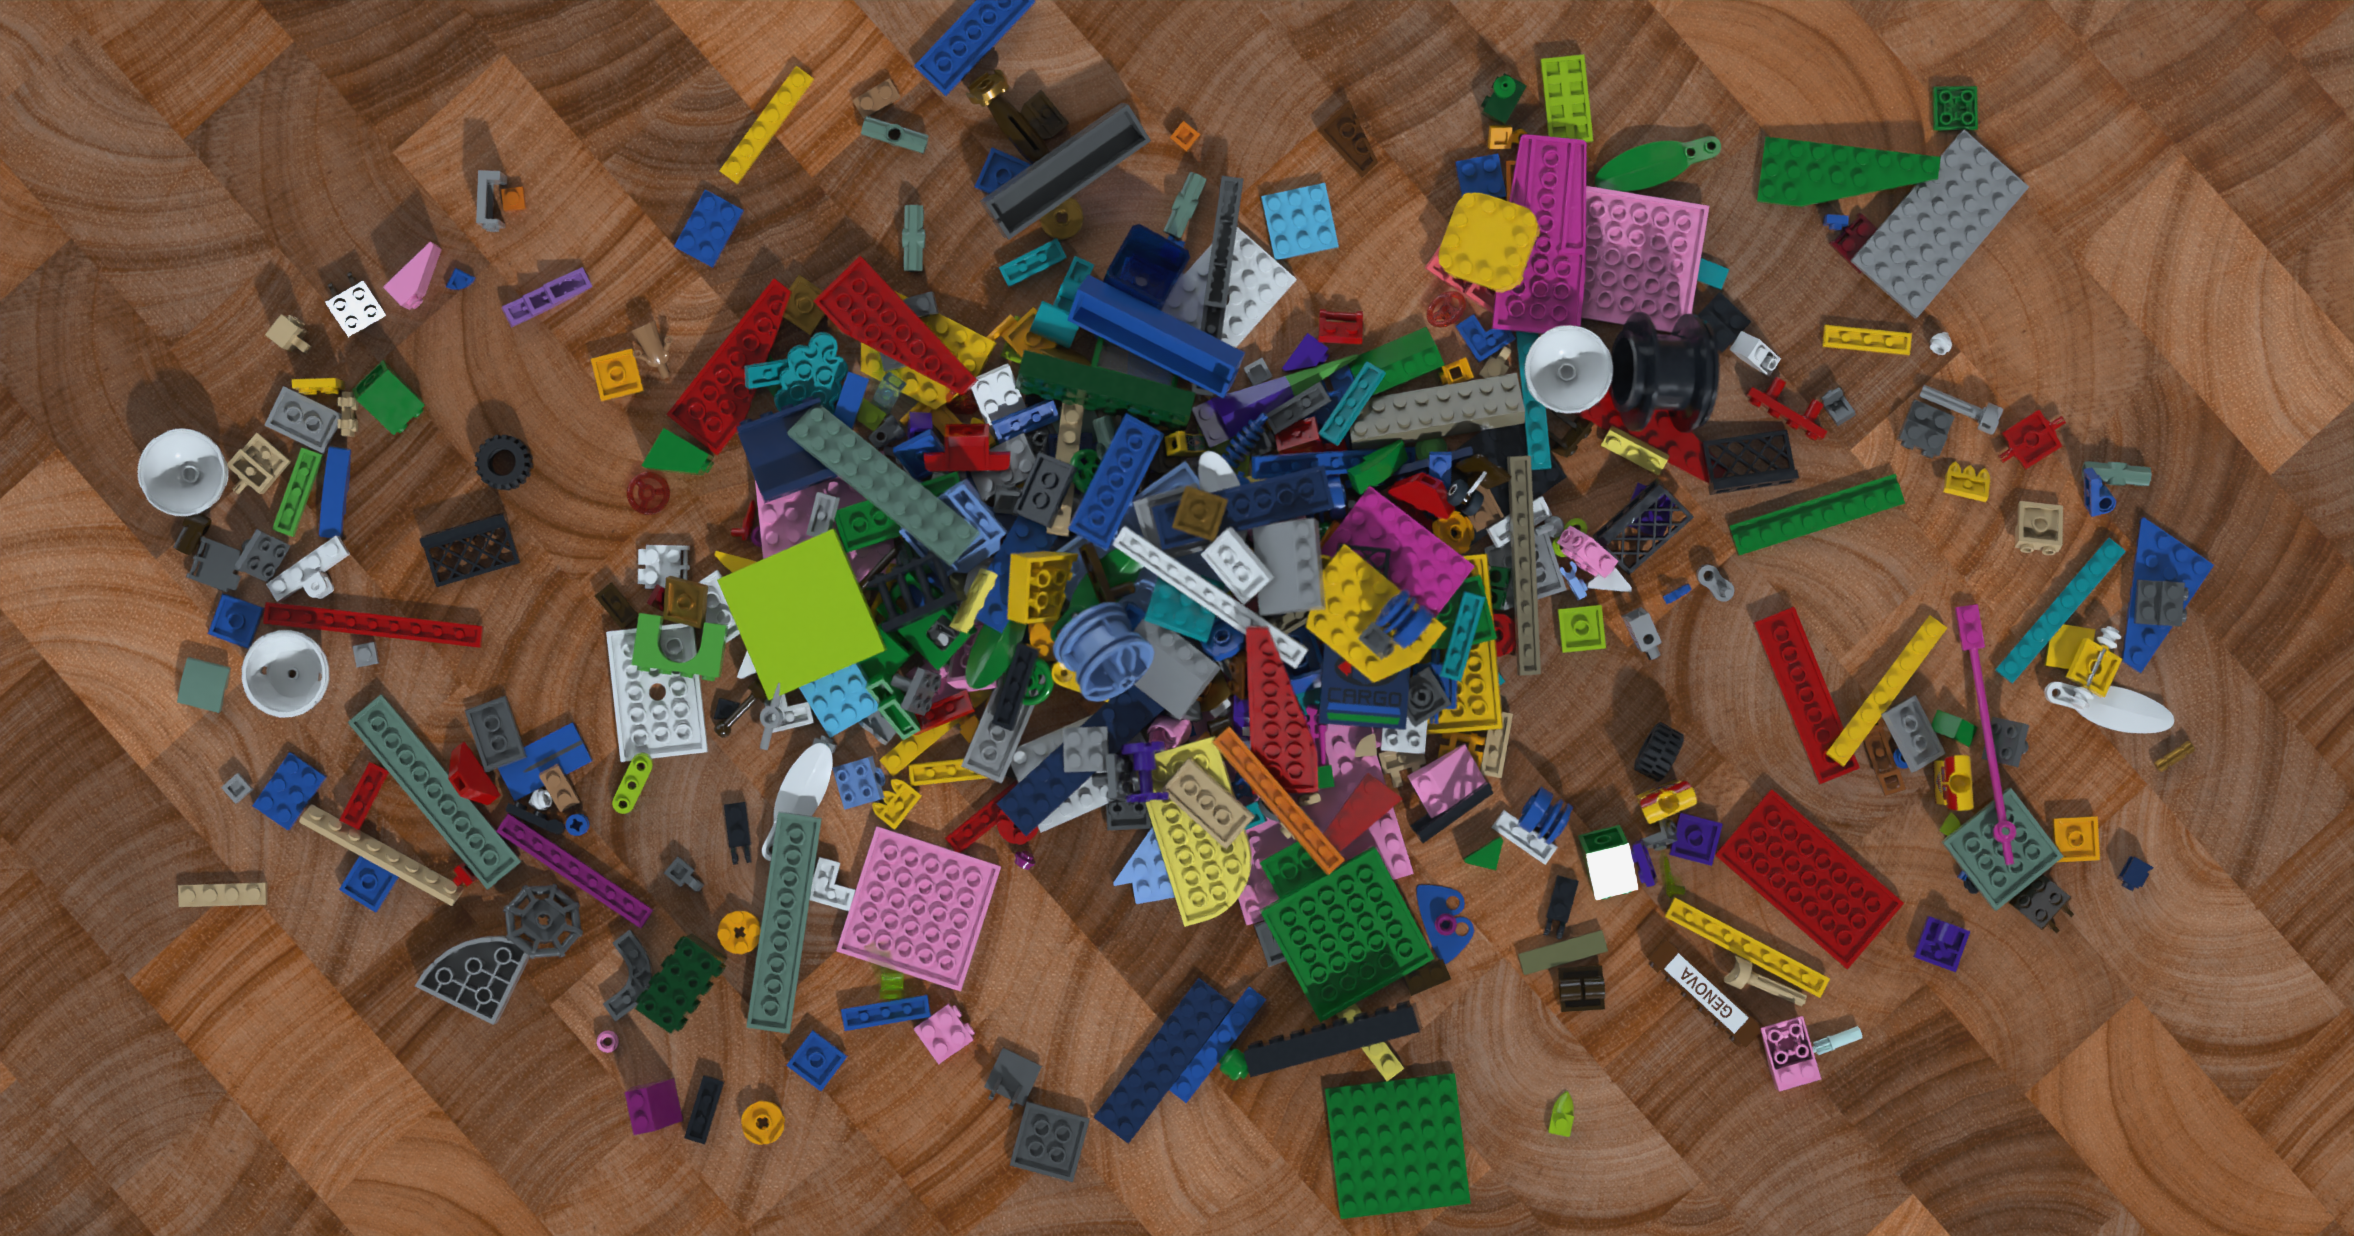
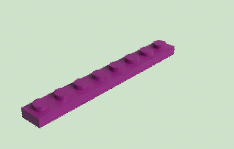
M508 813L497 829V833L639 928H643L653 913L654 909L512 814Z

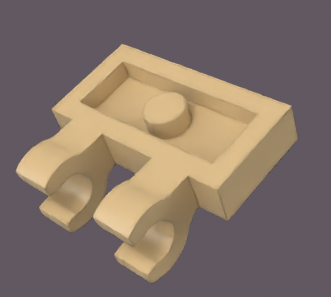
M342 392V397H338V406L342 407V419H337V428L341 429L342 436L355 437V432L358 431V420L355 419L358 401L353 392Z
M1393 751L1378 754L1383 774L1390 773L1394 788L1403 786L1399 773L1400 770L1411 768L1413 773L1421 768L1420 765L1426 764L1424 754Z

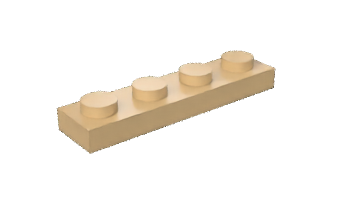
M267 882L178 885L179 907L267 905Z

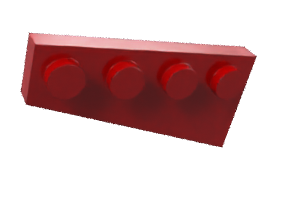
M1366 773L1326 828L1323 835L1340 852L1403 798L1371 774Z

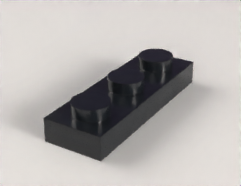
M703 1075L684 1139L706 1144L725 1081Z

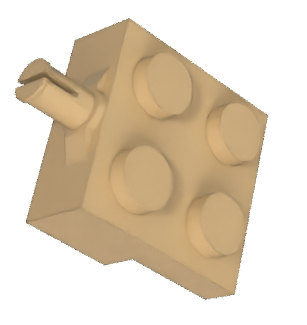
M256 433L245 447L240 449L228 462V467L240 478L232 490L240 494L246 485H249L259 494H264L291 463V460L263 436Z

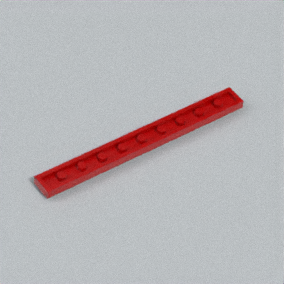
M265 602L263 624L478 648L482 646L484 626L272 602Z

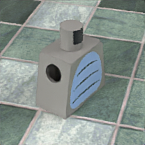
M1640 607L1621 616L1637 649L1645 652L1649 660L1659 657L1661 654L1657 645L1662 642L1649 612Z

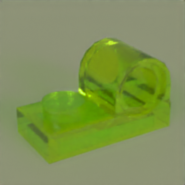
M881 973L880 999L905 998L904 973Z

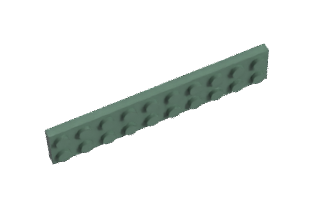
M819 403L813 405L787 432L791 439L948 565L951 566L980 535L975 527Z
M383 694L379 695L348 721V724L487 890L522 862L471 800L459 796L448 779L449 773Z
M778 812L746 1028L790 1034L822 822L820 817Z

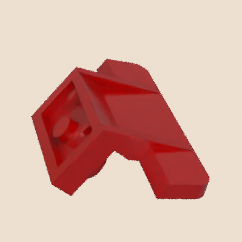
M1315 416L1300 420L1275 435L1279 455L1348 450L1344 438L1338 446L1332 442L1324 444L1318 434L1319 427Z
M945 424V452H924V463L928 471L1007 470L1010 466L1011 451L989 452V424Z

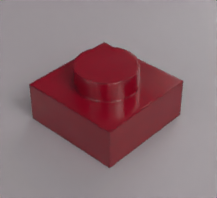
M656 584L646 603L664 612L665 588Z

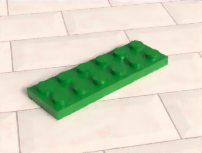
M957 471L919 484L938 497L961 482ZM869 500L836 511L835 521L846 553L901 536L899 533L901 526Z

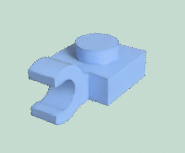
M1571 561L1569 562L1572 567L1571 572H1565L1563 567L1560 568V572L1566 578L1577 600H1580L1587 596L1585 591L1588 588L1582 579L1578 580L1575 576L1577 567Z

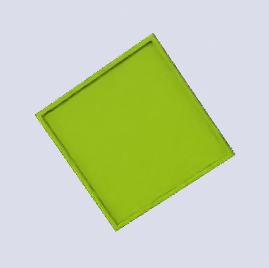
M835 528L717 579L768 700L773 699L779 682L780 696L887 650Z

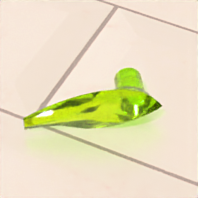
M1664 857L1665 888L1668 897L1672 898L1674 894L1684 895L1685 886H1675L1668 857Z

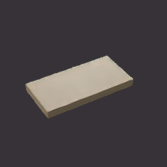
M1191 757L1185 761L1161 789L1162 792H1169V798L1225 849L1230 846L1255 817L1251 811L1199 764L1193 761Z

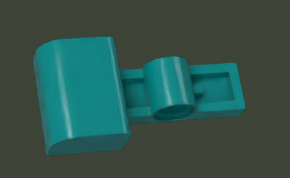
M1074 256L1054 304L1042 301L1029 332L1070 349L1080 326L1068 321V317L1078 288L1087 275H1091L1095 264Z

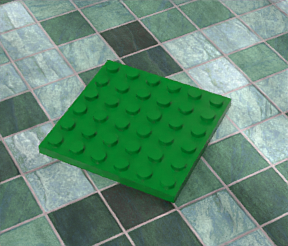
M1375 846L1342 863L1329 875L1325 873L1259 910L1320 1023L1435 959Z
M1455 1072L1325 1088L1340 1219L1471 1204Z

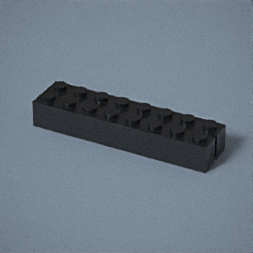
M1410 1000L1397 1003L1396 1008L1393 1009L1385 1006L1376 1009L1374 1014L1368 1015V1012L1356 1014L1352 1020L1347 1021L1346 1017L1334 1020L1330 1026L1321 1023L1314 1025L1311 1031L1305 1032L1304 1029L1292 1031L1289 1037L1284 1038V1035L1281 1034L1271 1037L1269 1042L1263 1043L1262 1040L1254 1041L1247 1045L1248 1048L1243 1053L1249 1075L1254 1077L1420 1032L1423 1027L1416 1002L1410 1004Z

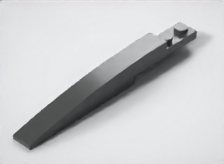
M1222 176L1200 328L1201 331L1219 340H1222L1244 180L1243 178ZM1194 383L1192 384L1191 392L1213 396L1214 393Z

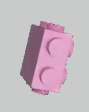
M1569 526L1561 534L1557 542L1563 548L1561 552L1564 555L1574 559L1578 567L1588 571L1594 577L1600 575L1606 578L1612 573L1615 565L1618 563V560L1594 539L1572 526Z

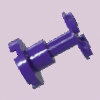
M1142 742L1121 745L1122 755H1133L1134 771H1139L1140 794L1125 796L1126 803L1168 800L1169 792L1154 793L1152 770L1156 769L1155 753L1165 751V742Z

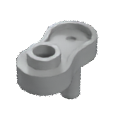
M1709 564L1699 567L1696 573L1697 580L1710 590L1715 599L1725 602L1733 597L1734 586L1720 575L1716 567ZM1706 571H1709V572H1710L1709 578L1704 579V577H1703L1704 573H1705Z

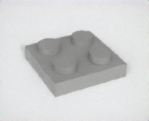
M1108 727L1063 728L1064 772L1107 771L1106 754H1109Z

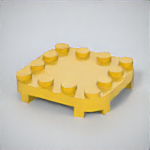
M1465 193L1454 208L1441 243L1438 256L1439 264L1448 275L1455 279L1459 278L1501 293L1512 290L1517 285H1520L1524 279L1523 273L1536 238L1540 234L1538 220L1531 210L1524 206L1483 193Z

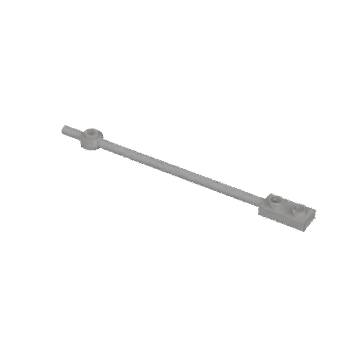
M817 492L806 535L815 537L832 529L840 500L839 497ZM780 682L776 687L770 706L765 707L760 714V721L765 727L760 749L768 750L773 728L779 727L783 722V712L779 708L782 695L779 696ZM773 713L776 716V719L774 721L772 720Z

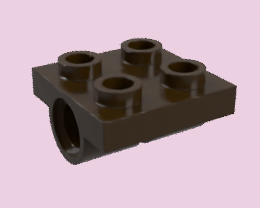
M1602 965L1558 968L1561 1012L1605 1009V983Z

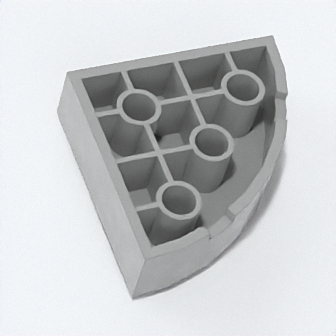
M485 936L472 939L450 948L439 956L423 972L415 987L494 1025L498 1023L528 963L529 955L513 942L508 941L506 936ZM524 940L533 947L534 943Z

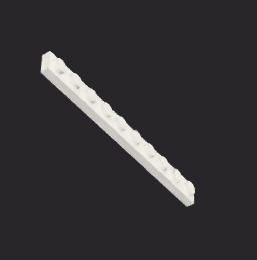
M1124 526L1113 542V546L1245 635L1246 627L1269 626L1281 659L1295 669L1309 650L1128 527Z

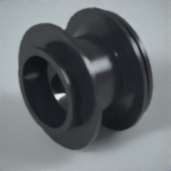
M1644 312L1631 314L1622 331L1617 335L1611 351L1613 374L1609 386L1610 394L1624 425L1630 431H1641L1648 425L1654 410H1668L1670 419L1679 432L1690 433L1696 428L1704 426L1713 412L1719 386V352L1711 325L1707 321L1701 320L1695 314H1684L1676 322L1671 335H1657L1649 315Z

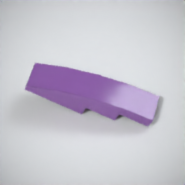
M582 267L544 284L543 287L523 295L522 298L502 306L501 309L512 328L592 288V285Z

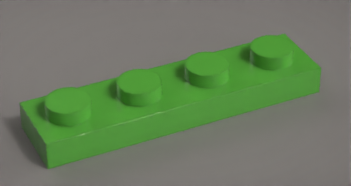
M301 447L272 530L295 537L324 455Z

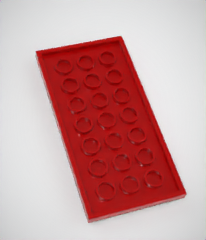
M1773 789L1767 792L1715 853V856L1847 970L1904 905L1897 896Z

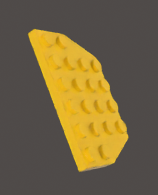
M896 292L902 300L908 298ZM941 314L920 318L975 377L980 376L996 342ZM861 342V372L937 411L959 395L955 391L909 367L885 372L880 352Z
M1345 544L1322 570L1326 609L1309 611L1305 624L1308 630L1373 683L1418 663L1446 629L1444 625L1433 617L1427 628L1408 647L1402 649L1396 643L1394 651L1388 657H1384L1381 660L1358 637L1372 622L1375 623L1383 607L1394 596L1398 595L1401 590ZM1416 603L1413 609L1415 610L1419 605ZM1386 624L1379 628L1383 631ZM1394 628L1386 634L1392 638L1396 629Z

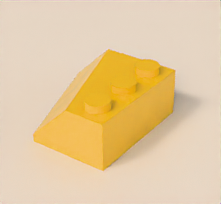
M1050 551L1011 554L1007 619L1023 624L1058 621L1066 596L1064 593L1067 580L1070 581L1073 574L1070 570L1073 561H1077L1079 554Z

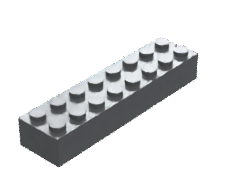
M1120 103L980 200V203L988 215L994 219L993 223L1001 235L1009 240L1151 140L1130 106Z

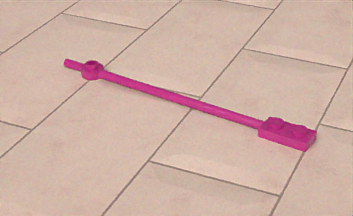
M1978 604L1956 607L1955 613L1962 651L1969 650L1998 818V823L1993 828V837L1996 841L2002 843L2005 865L2014 864L2011 841L2016 836V828L2006 818L1978 652V649L1985 647ZM2002 828H2007L2009 834L2003 835Z

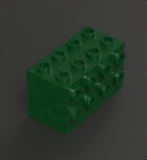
M693 933L686 937H680L673 947L676 949L674 954H670L664 959L661 964L663 967L662 971H658L648 982L650 988L642 991L635 1001L638 1004L635 1008L638 1012L670 1034L683 1029L689 1020L686 1018L687 1015L695 1012L701 1003L699 998L710 991L714 985L711 981L714 977L720 976L726 968L724 963L728 958Z

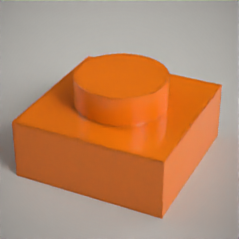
M1183 121L1170 136V139L1187 152L1199 138L1200 134Z
M523 186L501 189L503 210L505 212L526 209Z

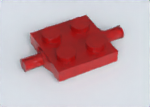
M2040 409L2003 431L2001 434L2006 440L2009 449L1998 455L1999 459H2001L2000 461L2004 463L2014 456L2025 470L2061 448L2062 444L2057 438L2056 429L2066 424L2065 420H2063L2064 418L2060 416L2050 423V421L2045 419Z

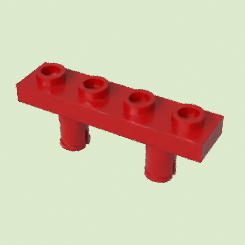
M1775 377L1766 393H1762L1754 387L1749 388L1745 395L1749 398V403L1758 408L1763 406L1768 409L1767 413L1776 419L1780 416L1787 421L1786 425L1795 430L1798 428L1805 431L1804 435L1813 441L1824 439L1828 431L1814 422L1824 406L1821 402L1812 399L1805 413L1799 415L1777 400L1786 385L1784 380Z

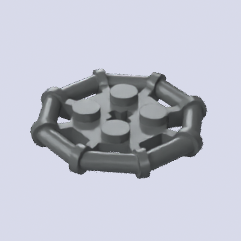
M553 883V885L547 886L525 885L507 906H504L503 912L505 913L507 927L506 939L513 942L529 955L530 959L554 956L561 958L565 956V952L578 937L583 935L579 914L580 904L560 890L557 884ZM549 894V897L544 900L535 899L534 895ZM554 896L564 903L566 907L563 908L553 900ZM527 898L530 903L524 910L518 909L517 907ZM568 912H571L572 926L567 925L565 921V916ZM514 915L521 918V928L517 930L515 929ZM538 917H547L548 925H541ZM564 931L570 933L569 936L562 942V944H560L557 938ZM524 933L533 940V947L519 937V935ZM552 942L554 948L537 949L539 943L547 944Z

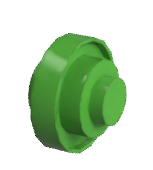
M1441 437L1416 442L1415 454L1418 460L1429 458V452H1447L1445 440Z

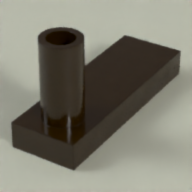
M1092 542L1078 548L1099 604L1116 603V599L1135 593V586L1131 580L1113 587L1109 586Z

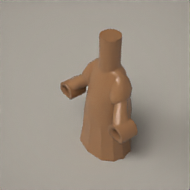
M655 321L632 330L631 332L645 352V354H642L640 350H635L633 356L646 361L652 367H657L662 379L671 376L666 362L669 358L668 351L673 338L666 336L663 346Z

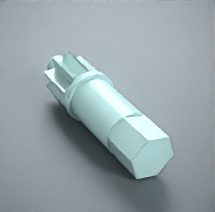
M1857 1026L1815 1041L1812 1046L1813 1052L1821 1055L1862 1039L1861 1030Z

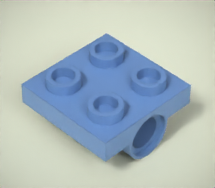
M873 756L832 768L844 810L884 798L882 786L885 784V775L882 769L875 766Z

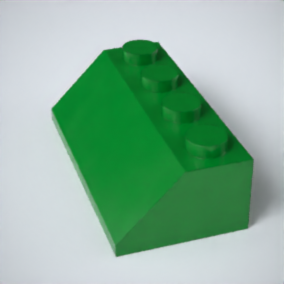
M1427 327L1360 354L1358 358L1348 363L1354 379L1366 361L1385 371L1386 375L1371 397L1435 371L1445 365Z

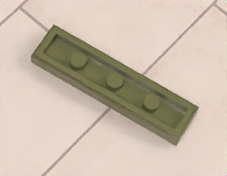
M1598 930L1519 953L1518 957L1523 974L1527 975L1607 952L1608 949L1603 931Z

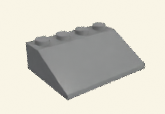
M1311 518L1252 528L1254 554L1274 577L1258 592L1260 616L1326 609L1318 521Z
M1143 618L1134 632L1140 634L1152 645L1154 658L1147 672L1134 685L1181 720L1221 668L1176 632L1146 622Z

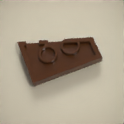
M1350 101L1346 102L1317 130L1361 178L1378 164Z

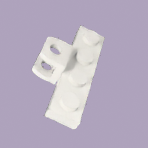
M335 536L266 583L277 602H282L302 587L310 597L323 599L334 591V585L325 571L349 556L350 553L341 538Z

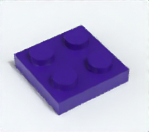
M1679 812L1676 824L1678 841L1671 843L1669 855L1712 866L1723 824Z
M1643 839L1638 840L1633 844L1632 850H1630L1634 863H1639L1638 875L1641 883H1645L1647 887H1650L1657 883L1658 878Z

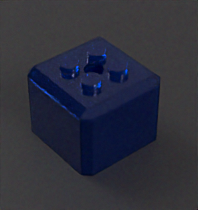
M1141 224L1133 225L1108 267L1103 282L1163 311L1189 262V251ZM1136 278H1144L1147 281V285H1138Z

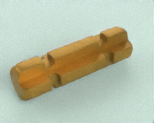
M2186 741L2181 747H2177L2163 756V759L2160 758L2155 761L2154 765L2159 772H2163L2168 769V766H2172L2185 758L2186 754L2193 753L2195 747L2190 741Z

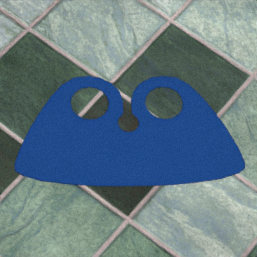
M1436 885L1417 886V900L1427 935L1438 958H1443L1444 963L1447 964L1469 943L1474 934V927L1469 919L1458 917L1455 918L1457 924L1464 922L1468 925L1469 931L1467 935L1459 936L1455 931L1450 935H1442L1436 930L1435 921L1441 914L1447 913L1454 916L1462 912L1465 904L1464 898L1461 893L1451 888ZM1450 896H1455L1460 901L1459 907L1455 910H1450L1446 906V900ZM1446 920L1442 922L1443 928L1450 926V923Z

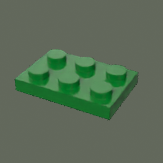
M1298 841L1259 862L1279 899L1325 874Z

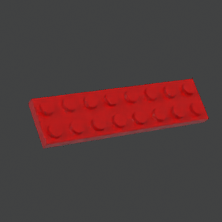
M1790 607L1753 622L1818 784H1823L1860 769L1855 754L1851 756L1844 767L1826 754L1844 730V727L1795 607Z

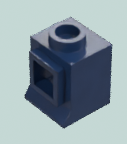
M2129 856L2117 879L2122 881L2121 886L2133 891L2134 888L2138 889L2144 885L2149 876L2147 872L2154 867L2136 857Z

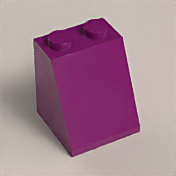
M675 1078L634 1086L625 1092L633 1135L656 1131L683 1121Z

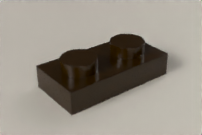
M613 582L609 583L595 595V598L622 630L639 617V614Z
M1443 958L1403 976L1411 996L1451 979Z

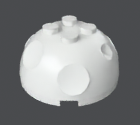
M1558 326L1548 330L1537 338L1531 346L1525 363V377L1531 395L1545 407L1561 413H1577L1591 408L1606 394L1613 374V363L1608 348L1596 334L1578 326Z
M184 428L169 430L154 438L144 449L138 464L139 485L147 500L157 509L174 516H190L201 513L219 500L228 482V464L220 448L201 432Z

